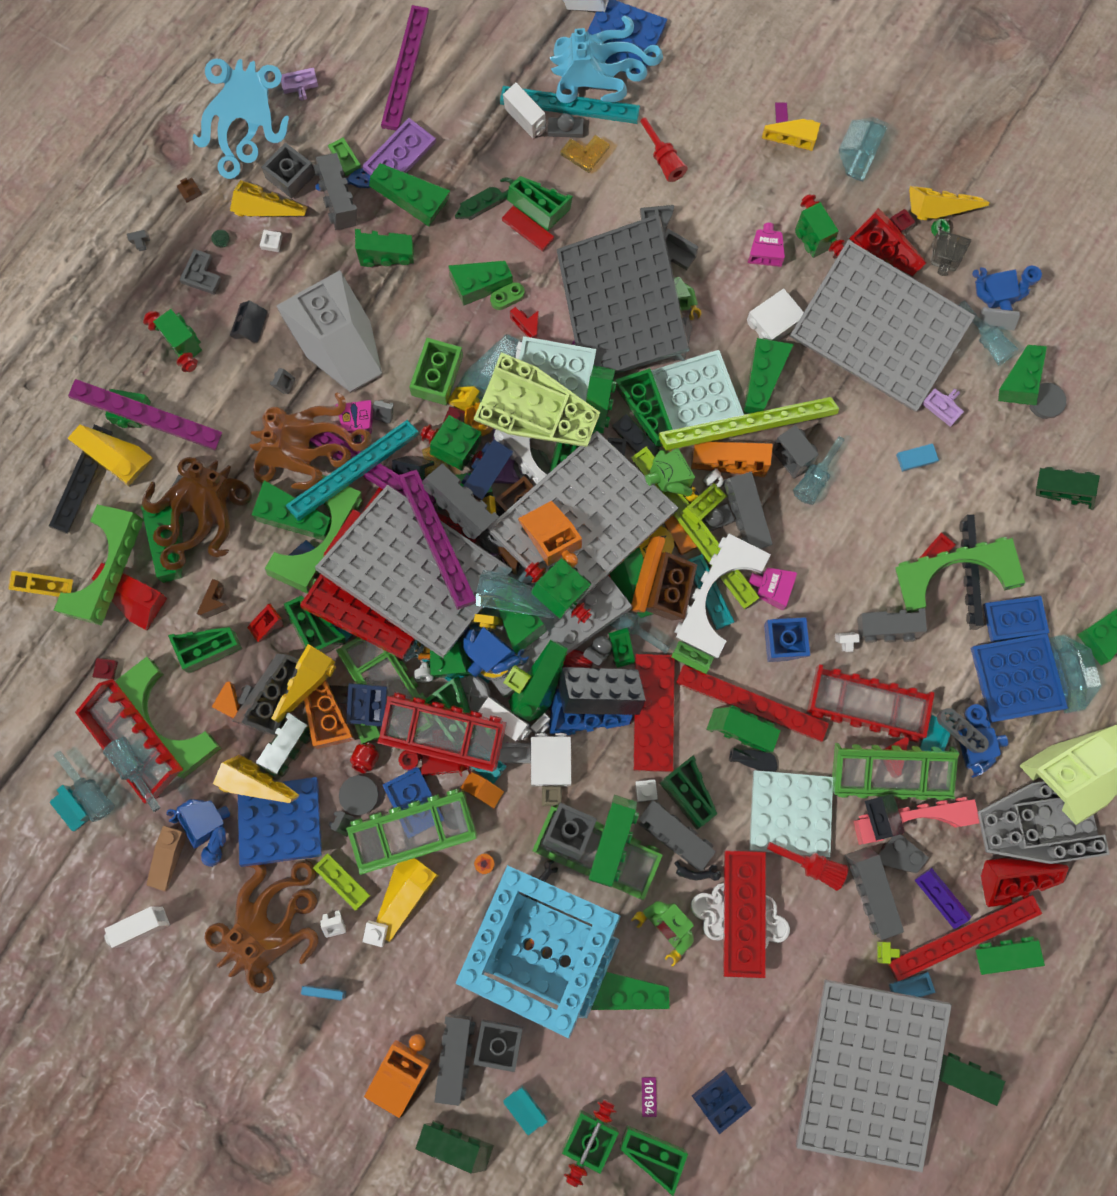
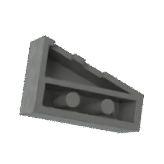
M925 608L919 609L917 613H906V610H900V613H887V611L862 613L857 617L859 640H865L866 643L877 642V640H884V642L889 643L896 642V639H903L904 642H914L915 639L927 632Z

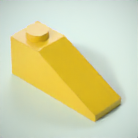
M798 119L765 125L762 139L813 151L820 123L814 120Z
M11 570L8 590L59 597L60 593H71L73 580Z

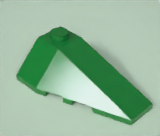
M640 547L634 550L609 574L630 604L633 600L644 561ZM648 611L636 612L640 618L653 615V613Z
M550 639L529 670L528 674L532 677L520 694L515 691L508 702L512 714L531 721L539 719L546 713L553 702L567 654V647Z

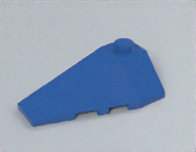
M556 689L551 704L550 734L565 733L567 735H574L577 731L587 730V732L594 731V728L605 727L608 729L630 725L632 715L563 713L559 689Z

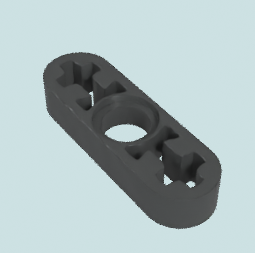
M947 708L939 711L937 714L938 723L971 752L981 753L988 749L989 743L987 738L955 710ZM946 714H950L949 719H950L951 721H947V722L945 721V719H946L945 715H946ZM960 725L966 727V736L959 734L958 728ZM980 740L981 742L979 743V745L981 747L976 748L975 741Z

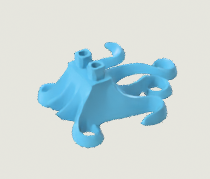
M622 16L621 18L625 24L624 30H605L591 35L588 31L585 32V28L575 29V33H572L570 38L560 37L557 39L553 50L555 56L550 57V60L558 65L551 68V71L562 77L557 86V99L563 103H570L576 99L578 87H592L617 90L618 92L606 94L600 99L605 102L620 101L626 97L627 87L623 80L614 78V76L620 71H625L630 80L641 81L647 76V68L641 61L633 58L624 59L612 64H606V59L617 52H632L640 56L645 64L655 66L663 59L662 50L657 45H650L642 51L636 45L628 42L604 44L607 40L626 38L632 34L634 23L628 16ZM649 52H654L656 54V57H650L646 54ZM633 68H638L640 70V73L632 74L630 70ZM564 89H570L572 91V94L566 95L563 94L562 91Z
M212 59L205 67L206 78L211 83H225V85L204 110L201 120V137H197L194 134L193 141L201 148L209 144L212 118L214 115H217L219 117V145L225 154V157L221 158L218 162V171L224 178L233 179L239 175L241 166L228 146L227 131L230 124L236 118L245 119L249 127L247 135L236 148L237 156L242 162L252 163L258 156V148L250 140L254 137L260 125L263 126L266 139L272 143H279L286 136L289 116H285L282 119L279 132L277 134L273 133L271 112L268 104V88L277 87L281 82L282 75L280 70L273 65H265L256 72L255 61H252L248 65L247 70L244 71L243 60L239 59L235 70H233L224 60ZM219 65L222 68V73L219 76H214L211 69ZM273 72L275 80L269 83L268 74ZM249 144L253 149L252 154L245 155L243 149ZM227 161H232L234 164V169L231 172L225 170L224 165Z

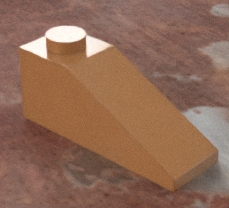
M167 826L162 827L155 845L147 886L167 891L187 838L185 832Z

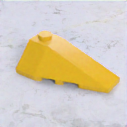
M240 180L233 191L230 211L242 217L304 216L308 207L290 199L282 200L274 192H263V187Z
M910 186L909 188L911 212L921 220L944 217L989 206V201L982 197L958 194V197H956V194L948 191H942L941 194L932 191V188Z
M81 424L67 438L128 487L153 460V457L139 446Z
M308 644L295 667L298 669L296 676L291 678L287 684L288 693L281 697L271 719L280 723L285 718L287 712H292L328 676L333 674L336 668L334 666L335 661Z
M240 754L221 763L213 782L221 791L286 803H291L299 797V794L282 782L273 781L271 774L262 773L260 766Z
M416 858L397 863L383 899L376 922L388 925L385 939L388 942L392 940L439 876Z

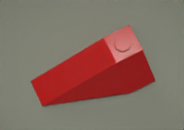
M879 208L849 238L856 245L911 276L927 263L895 224Z
M104 563L100 564L95 574L91 578L93 581L99 576V574L103 570L105 566ZM122 573L112 602L131 623L147 631L167 600V597L148 585Z
M1006 858L985 860L981 881L986 905L988 907L1007 905L1012 903L1013 898L1029 896L1031 891L1037 889L1044 891L1062 884L1069 867L1062 864H1047Z

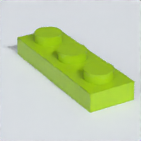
M713 483L689 504L683 512L697 525L727 495Z
M329 853L313 867L355 911L371 896Z

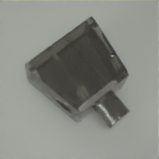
M938 230L933 239L931 264L939 267L937 272L939 275L947 276L949 270L956 271L972 239Z

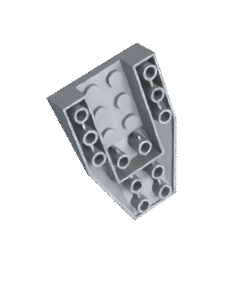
M340 270L276 305L282 319L307 359L350 393L382 375L371 322Z
M1044 781L1031 783L977 812L986 853L1047 864L1110 855L1106 836L1098 835L1094 815L1075 825L1062 811L1065 802Z

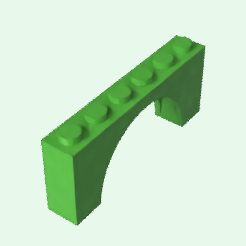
M347 486L323 503L332 516L331 528L325 540L312 551L301 555L288 556L274 552L265 567L267 575L308 593L320 575L315 570V566L322 560L324 552L353 509L360 510L363 500L360 491Z
M96 505L90 522L102 528L107 536L109 548L107 561L99 576L89 586L74 593H60L54 611L67 617L102 626L142 527L143 518L130 511Z
M1007 537L996 539L994 543L982 542L976 544L974 548L962 547L956 549L954 553L941 552L934 558L929 559V556L917 559L918 562L910 563V561L899 563L895 570L906 612L914 613L922 608L926 610L925 595L930 581L940 570L957 563H973L985 567L998 578L1004 591L1024 586L1025 579L1013 538L1007 539Z
M145 657L115 682L183 768V771L177 776L184 779L222 748L212 735L206 731L191 739L171 740L162 736L154 728L149 718L148 700L153 686L164 674L152 659Z

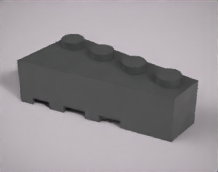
M337 153L316 157V164L313 165L315 175H319L320 181H318L319 189L321 192L324 191L325 197H323L325 208H329L330 211L328 213L330 224H334L335 230L356 226L357 208L355 204L353 205V197L348 190L347 180L342 178L344 173Z
M443 464L437 467L422 482L425 491L437 499V504L442 509H446L452 521L458 523L463 528L464 534L473 540L499 518L495 512L493 514L489 513L486 510L487 505L482 500L480 502L477 501L469 488L462 487L460 479Z
M752 472L724 480L723 485L736 519L737 529L742 536L741 540L759 549L773 545Z
M276 654L232 721L265 734L276 735L275 731L280 726V723L271 718L281 697L288 693L287 684L297 674L298 669L295 667L299 659L287 654Z
M652 800L636 823L699 872L702 871L716 852L713 849L714 845L706 839L701 840L695 830L689 826L685 827L678 817L669 814L661 804Z
M867 847L845 854L844 856L857 891L863 902L864 912L869 918V928L872 934L884 940L903 933L904 929L880 855Z
M449 1013L445 1016L444 1024H446V1028L442 1037L443 1050H441L440 1072H438L434 1103L460 1106L461 1100L465 1101L467 1087H463L464 1078L468 1079L470 1068L469 1065H466L467 1056L471 1057L473 1044L469 1043L470 1035H474L476 1022H472L473 1017Z

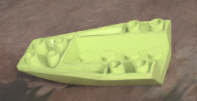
M501 352L474 420L509 435L587 447L600 412L536 366Z
M1117 725L1051 745L1020 764V767L1033 781L1041 777L1065 802L1062 811L1075 825L1108 806L1117 795Z

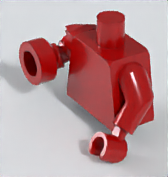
M442 729L432 730L433 741L419 743L461 754L462 748L457 750L450 740H444V731ZM406 750L398 758L400 766L408 771L415 769L422 760L421 774L423 776L459 773L462 777V772L465 770L469 772V775L471 774L470 766Z

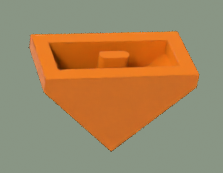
M230 681L225 683L212 705L214 709L231 718H234L240 709L233 683Z
M473 772L470 775L468 774L460 788L493 809L504 793L503 790Z

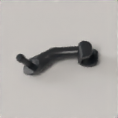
M547 860L545 862V871L538 878L539 880L546 882L552 873L558 871V867L550 868L551 864L555 861Z
M675 861V866L678 868L676 874L680 877L695 881L708 878L718 881L721 878V872H716L718 867L715 864L709 867V871L693 872L686 867H681L679 861Z

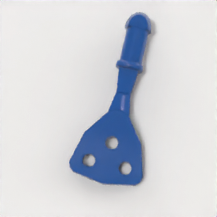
M363 168L354 171L346 178L348 185L370 188V175ZM316 184V190L320 191L319 184Z

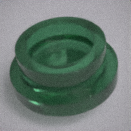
M216 230L212 234L211 240L215 246L223 248L228 245L230 237L225 230Z

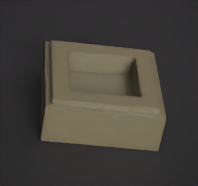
M542 786V806H556L562 803V786Z

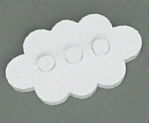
M721 883L714 887L711 894H697L691 901L692 913L695 917L704 920L703 930L706 936L718 941L723 939L724 883ZM767 895L766 948L769 941L782 942L790 933V927L785 918L776 915V902Z

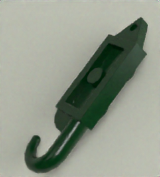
M504 177L500 179V182H508L511 185L514 180ZM489 187L460 203L455 219L472 220L507 199L508 190L501 192L496 187Z

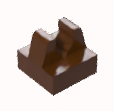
M184 178L177 185L186 203L202 195L193 178Z

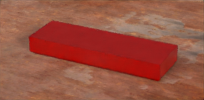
M514 205L502 217V221L542 252L554 240L552 234Z

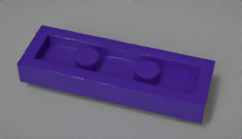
M932 868L916 877L915 882L953 929L971 919L972 916Z

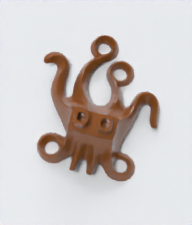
M338 392L335 393V398L338 401V406L336 407L314 406L287 415L279 407H271L265 411L262 418L264 429L261 431H251L252 435L261 439L260 442L249 445L253 450L259 451L253 467L254 478L260 483L264 480L268 482L275 475V467L286 468L294 472L311 475V480L291 485L293 489L308 490L323 479L322 472L310 465L313 459L318 456H327L334 467H341L351 459L350 450L339 444H325L309 449V441L312 437L322 432H334L342 436L354 451H363L371 444L372 437L370 432L366 429H357L349 433L338 424L330 422L314 423L313 419L317 416H338L343 413L346 407V400ZM357 435H363L364 441L356 444L354 443V438ZM337 451L343 453V457L340 460L333 459V455ZM263 466L269 467V472L266 475L259 473L260 468Z
M301 860L296 862L291 869V878L281 879L271 884L259 895L254 903L249 902V897L267 874L266 866L264 864L246 866L254 868L255 874L241 887L238 893L234 927L230 930L223 923H215L206 929L204 937L206 945L214 952H227L216 966L220 968L231 961H235L236 964L228 976L234 977L239 972L245 970L248 985L257 993H265L273 986L274 977L270 969L267 968L272 961L286 953L303 939H309V945L300 957V964H304L317 948L318 935L315 930L307 927L294 934L290 933L291 921L295 913L308 914L315 909L317 897L311 890L300 889L292 895L285 916L280 923L274 924L267 918L268 904L278 891L290 886H307L314 881L316 871L313 869L314 865L309 861ZM300 868H305L308 871V876L304 880H300L296 876V872ZM306 897L309 903L305 909L298 908V898ZM216 931L222 934V940L218 944L213 943L211 940L212 934ZM259 973H263L266 976V982L262 986H258L255 983V976Z

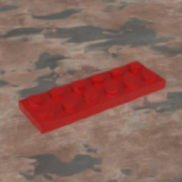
M635 655V670L639 671L646 701L640 715H634L633 771L673 772L674 658L671 657L672 655Z
M724 851V977L766 978V852Z

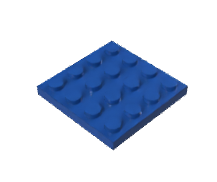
M609 0L605 12H596L588 32L593 35L605 30H624L625 24L621 18L622 16H628L634 23L632 34L626 38L607 40L604 44L628 42L644 51L648 46L658 44L667 24V19L616 0ZM617 52L609 56L605 61L606 64H612L624 59L633 58L641 61L646 68L648 66L640 56L632 52ZM649 52L646 55L652 57L653 52ZM633 68L630 72L632 74H639L640 70Z
M1048 633L970 648L990 723L1068 709Z
M317 777L283 781L282 783L299 794L298 799L291 803L238 794L239 865L241 867L322 856Z

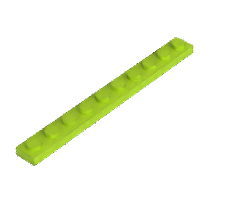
M828 397L660 432L659 439L665 450H671L836 415L839 408L834 400Z
M645 447L632 456L631 459L644 476L651 473L650 469L655 457ZM669 491L662 492L678 507L677 512L673 516L708 563H710L713 555H718L721 550L718 547V541L702 520L696 525L683 512L689 503L682 494ZM739 570L728 572L720 577L743 610L759 599V596Z

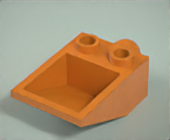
M552 501L518 518V521L547 566L559 561L561 558L572 568L577 565L578 558L573 552L582 548V538L571 521Z
M413 1035L409 1040V1047L397 1040L393 1042L364 1095L366 1099L398 1118L401 1117L431 1060L418 1053L424 1049L426 1044L425 1038L422 1035ZM396 1052H398V1053H400L401 1055H403V1057H401V1058L397 1057V1056H396ZM414 1062H415L416 1064L420 1065L421 1067H420V1068H415V1067H414Z

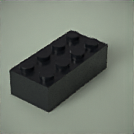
M563 667L558 681L563 713L640 715L646 701L639 671L635 669Z

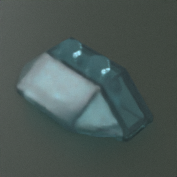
M874 117L851 121L838 150L847 176L862 182L864 181L889 123Z
M1066 635L1049 637L1068 709L1064 710V714L1085 710L1101 688L1092 650Z

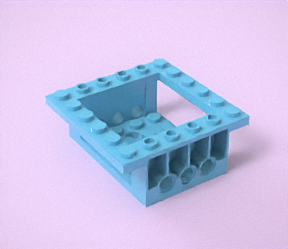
M507 865L455 984L566 1038H570L578 1018H588L620 939L613 937V934L621 916ZM521 892L523 894H526L554 908H557L585 922H588L592 924V927L576 919H573L565 914H562L554 909H551L545 905H542L534 900H531L519 893ZM531 938L534 941V947L531 950H526L524 943L527 939ZM546 947L552 949V956L549 959H545L542 955L543 949ZM568 955L571 963L568 967L564 968L560 961L563 956ZM484 973H489L497 977H500L520 988H523L543 999H546L558 1005V1008L556 1010L511 987H508L488 976H485Z

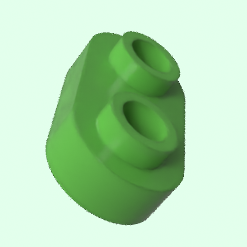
M511 283L493 292L490 297L491 306L496 310H503L520 302L525 295L524 287L520 283Z

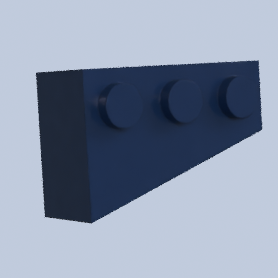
M495 439L491 443H486L482 449L484 455L481 459L477 457L471 466L474 469L471 475L467 473L461 482L463 486L473 492L474 498L478 501L484 498L513 451Z

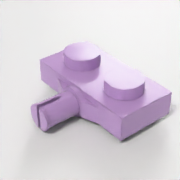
M314 67L281 74L284 94L298 92L300 100H303V97L304 100L307 99L306 89L318 87Z
M934 389L922 402V405L950 427L964 412L954 402L957 396L960 395L959 391L954 395L957 391L956 389H953L948 396Z

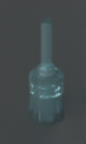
M965 300L959 304L960 307L975 315L972 322L980 330L981 337L979 343H982L984 348L989 350L998 366L1008 361L1017 353L1018 348L1004 336V333L999 330L998 326L990 327L985 325Z
M838 436L822 463L810 465L809 470L805 473V477L793 489L794 496L804 504L814 505L822 487H825L826 482L830 479V474L827 472L829 470L828 466L845 441L844 438Z
M628 611L610 624V626L616 628V631L627 628L629 634L639 635L665 654L670 649L669 646L640 628L638 616L631 613V611Z
M123 736L109 743L102 753L115 766L116 772L120 774V778L122 780L129 779L131 782H134L153 812L159 810L161 807L141 778V771L144 765L139 761V757L135 756L128 739Z
M57 751L53 756L74 781L75 790L72 795L77 798L79 804H82L90 820L96 822L110 814L115 805L100 791L101 787L96 784V781L94 779L86 780L84 777L81 778L62 752Z

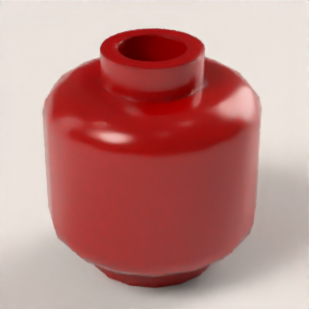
M368 742L358 744L350 758L352 768L360 773L372 771L379 758V753L375 750L376 747Z

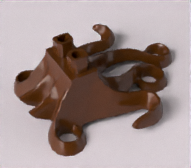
M183 458L177 465V470L183 477L156 503H151L150 501L155 491V482L150 483L142 498L143 508L147 512L155 514L161 512L167 506L172 507L171 524L159 526L153 534L155 543L167 547L160 555V563L164 568L168 570L182 568L186 561L184 550L198 545L207 536L212 525H218L219 528L216 536L208 546V553L213 557H222L229 552V549L219 550L230 533L226 498L228 497L230 502L238 506H243L252 499L251 489L246 483L228 478L231 470L230 465L218 473L216 472L218 468L217 460L205 468L196 458ZM191 463L190 467L185 471L184 466ZM243 489L246 492V496L239 498L236 496L235 491ZM187 511L195 513L199 520L197 532L187 542L175 544L179 536L180 515ZM168 529L172 531L171 537L167 539L161 537L163 530ZM176 553L180 558L177 562L171 563L168 561V555Z

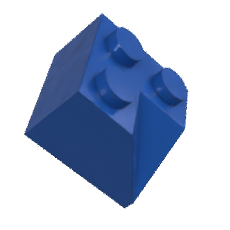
M806 618L770 619L765 622L767 662L790 661L810 656Z

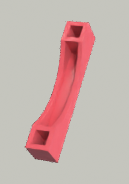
M967 797L955 799L956 803L951 804L948 803V800L936 802L937 806L929 807V804L917 805V810L910 811L909 807L898 809L902 823L911 819L928 818L945 822L954 828L979 824L975 799L968 800ZM868 814L861 815L859 820L853 821L859 845L884 840L876 841Z

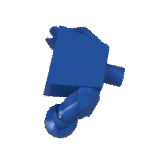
M1031 265L1026 267L1022 272V280L1019 284L1016 269L987 275L986 268L980 267V275L978 270H974L972 275L974 278H977L975 281L977 297L986 303L989 308L1000 307L1001 310L1013 311L1012 304L1029 294L1030 285L1038 283L1042 277V272L1037 266Z
M472 624L464 632L463 648L466 654L474 661L468 671L475 677L482 670L490 674H498L510 670L513 666L519 665V663L525 664L529 659V656L526 658L521 657L525 652L523 649L515 656L516 652L485 627L482 628L479 625Z
M978 704L971 705L966 709L965 718L987 738L989 743L988 749L981 753H973L959 741L965 767L973 770L972 778L988 771L996 762V757L1001 755L1000 747L1008 746L1006 735L996 736L995 730L991 728V723L987 718L985 708ZM964 728L958 730L961 736H966L967 729ZM980 740L975 741V742H976V746H975V747H976V748L981 747V746L979 745V743H980L981 741H980Z
M190 799L178 806L176 811L169 809L167 815H174L173 818L169 819V822L174 824L180 822L194 849L209 840L208 846L202 850L201 861L206 866H216L222 857L220 846L223 847L226 842L223 819L230 817L227 806L216 809L210 800Z

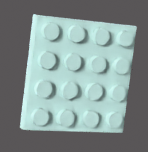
M523 336L519 360L536 366L586 402L596 349Z
M719 350L651 370L673 430L744 415Z
M754 770L749 851L774 853L767 850L768 843L771 842L799 855L811 856L813 853H818L820 856L830 857L833 777Z

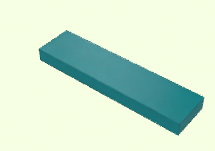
M702 554L688 560L697 564L693 582L695 587L701 589L704 583L701 579L705 571H710ZM714 582L707 593L705 608L717 631L733 624L735 621L716 582Z

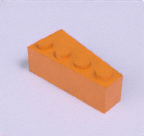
M704 442L695 444L692 451L691 469L705 471L718 469L719 472L740 475L752 472L753 476L765 477L771 466L773 444Z
M325 680L304 700L312 744L316 749L355 741L327 680Z

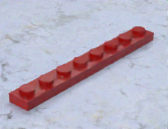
M686 665L682 666L676 684L727 705L736 706L742 709V711L754 714L759 718L819 742L823 741L829 725L827 722Z
M1029 895L901 955L900 958L896 957L888 965L896 981L899 982L1041 915L1042 912L1034 896Z

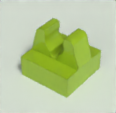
M515 665L503 683L520 694L532 676Z
M877 942L878 963L891 964V957L900 958V949H891V942Z

